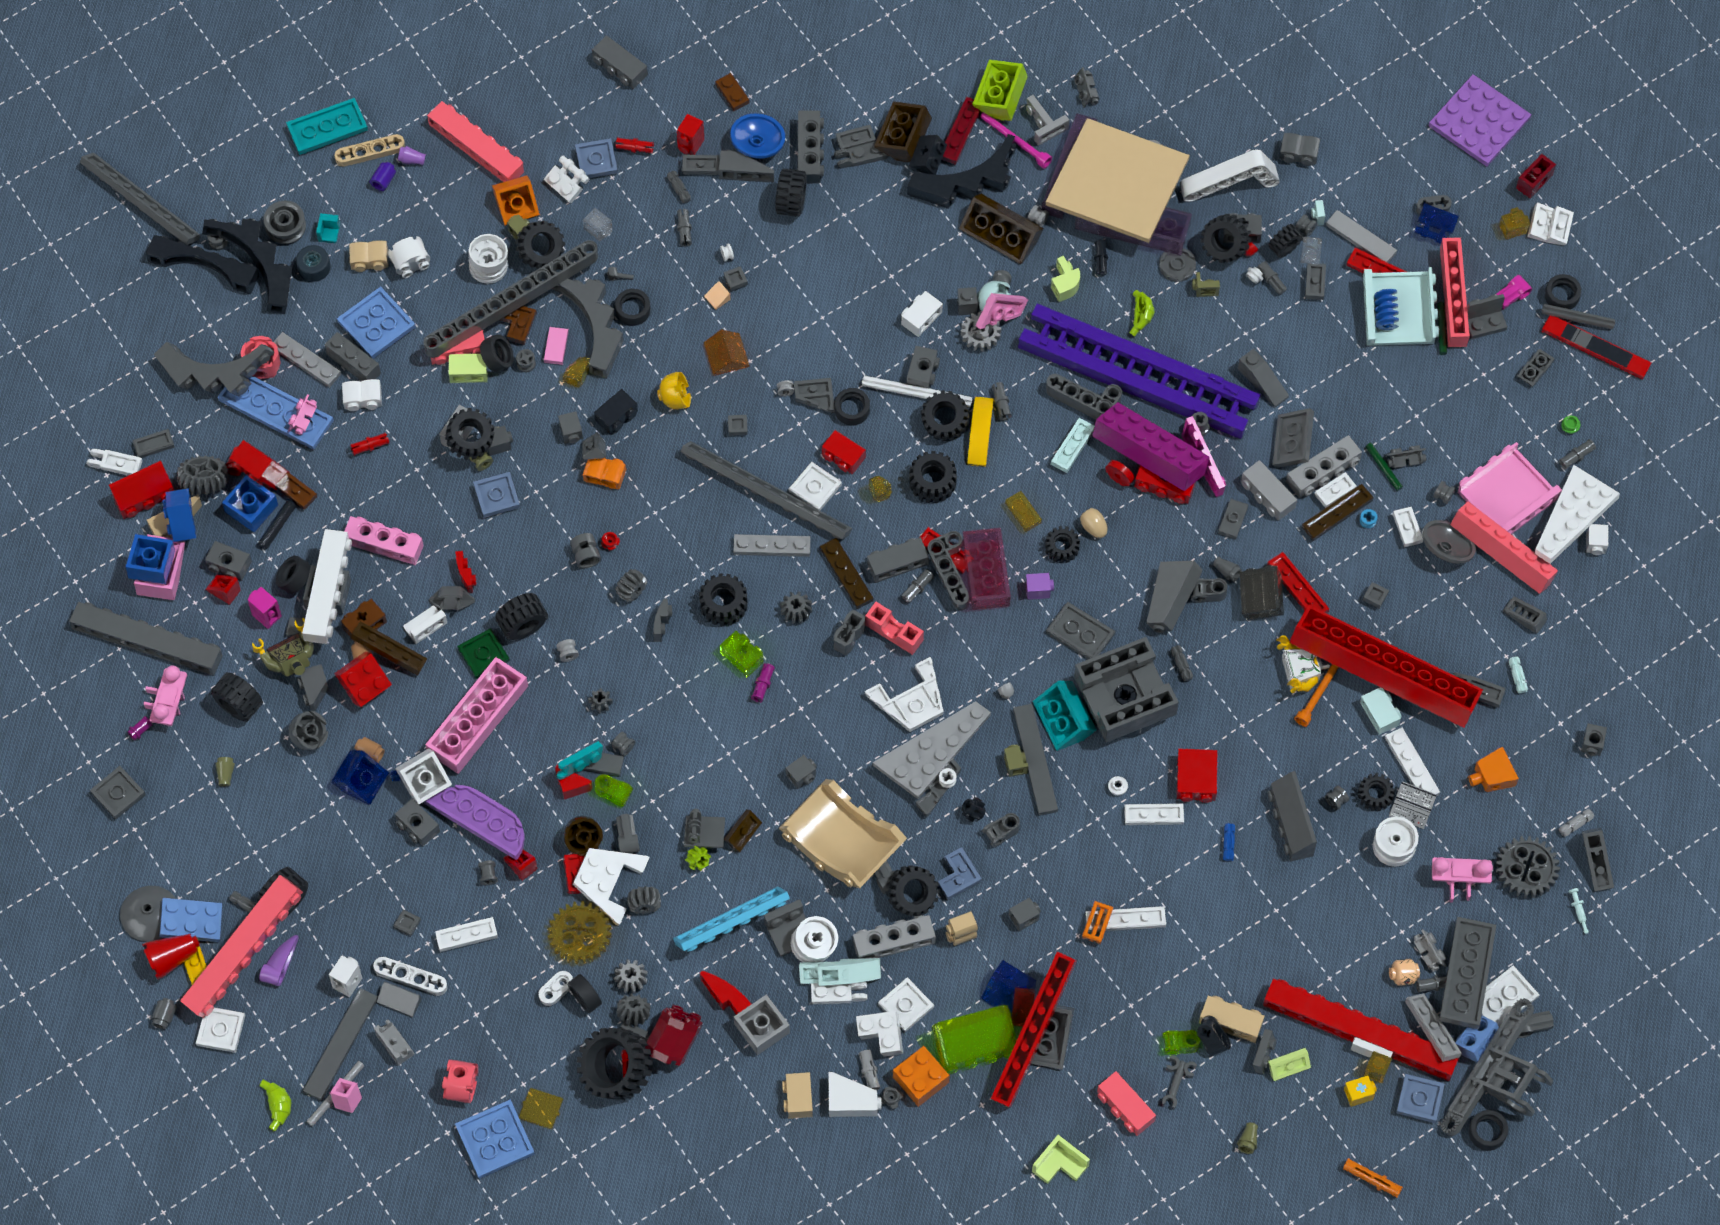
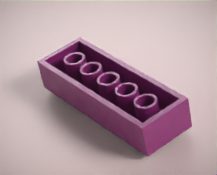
M1117 402L1096 419L1092 435L1094 438L1181 490L1185 491L1206 474L1210 456Z

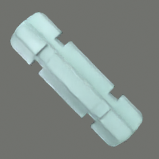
M1512 657L1509 659V665L1512 668L1511 672L1514 683L1517 685L1516 690L1519 694L1526 693L1528 687L1525 682L1522 666H1520L1519 657Z

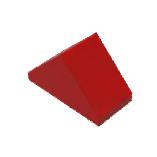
M216 575L205 589L229 605L241 591L236 577Z
M558 765L555 767L556 776L557 772L561 770L558 768ZM576 773L562 780L558 779L564 800L592 790V781Z
M522 850L517 860L509 855L503 858L522 881L537 870L535 857L525 850Z

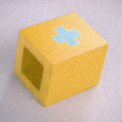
M1369 1076L1346 1082L1344 1086L1350 1107L1373 1100L1377 1092L1375 1083L1370 1081Z

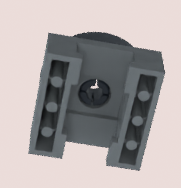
M1147 637L1075 664L1074 678L1086 701L1087 711L1094 724L1099 728L1105 742L1119 737L1141 735L1150 730L1157 722L1177 715L1179 702L1170 684H1163L1155 668L1153 660L1156 659V655ZM1124 696H1125V697H1128L1129 699H1128V701H1127V700H1122L1121 697H1124Z

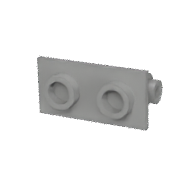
M1421 930L1424 935L1418 934L1414 936V944L1420 954L1428 951V954L1423 956L1428 968L1434 972L1439 969L1438 965L1440 964L1446 967L1447 965L1444 962L1446 957L1441 949L1437 950L1435 946L1437 941L1433 934Z

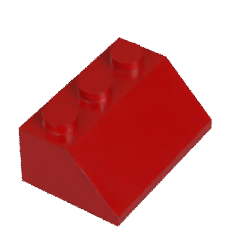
M161 461L109 484L114 502L123 519L134 517L138 512L153 508L156 504L166 499V492L174 491Z

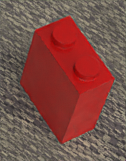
M1178 749L1176 799H1181L1184 802L1201 800V802L1205 803L1216 801L1217 750Z

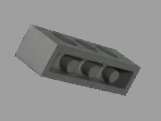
M798 111V170L806 172L807 183H820V176H824V165H820V160H824V149H820V144H824V133H820V129H824V118H820V111Z

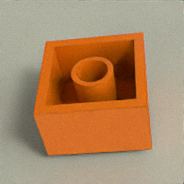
M925 1046L921 1047L893 1069V1078L918 1107L949 1083L950 1075Z

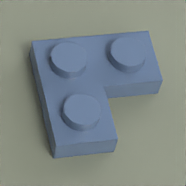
M962 847L945 856V860L953 873L938 881V884L947 900L982 882V878Z

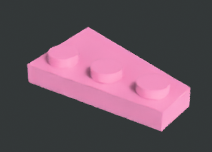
M991 293L975 326L981 330L987 324L995 325L999 320L1007 321L1021 316L1028 299L1024 296Z

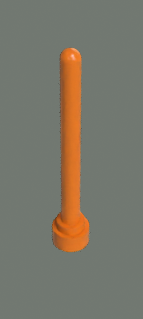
M1333 664L1330 666L1305 709L1298 711L1294 718L1296 723L1303 727L1309 725L1312 720L1311 712L1338 670V666Z

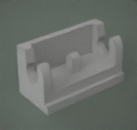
M386 1020V1024L383 1027L377 1025L374 1028L375 1034L399 1066L415 1055V1053L390 1020Z

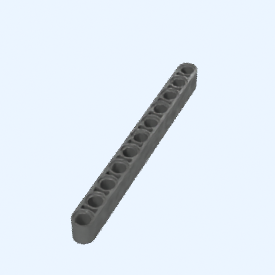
M591 240L584 241L424 338L426 355L431 358L440 356L595 263L598 259L597 244Z

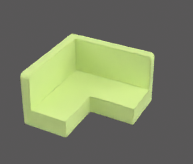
M1057 1135L1035 1161L1032 1172L1047 1184H1049L1060 1169L1077 1181L1089 1167L1090 1159L1061 1136Z

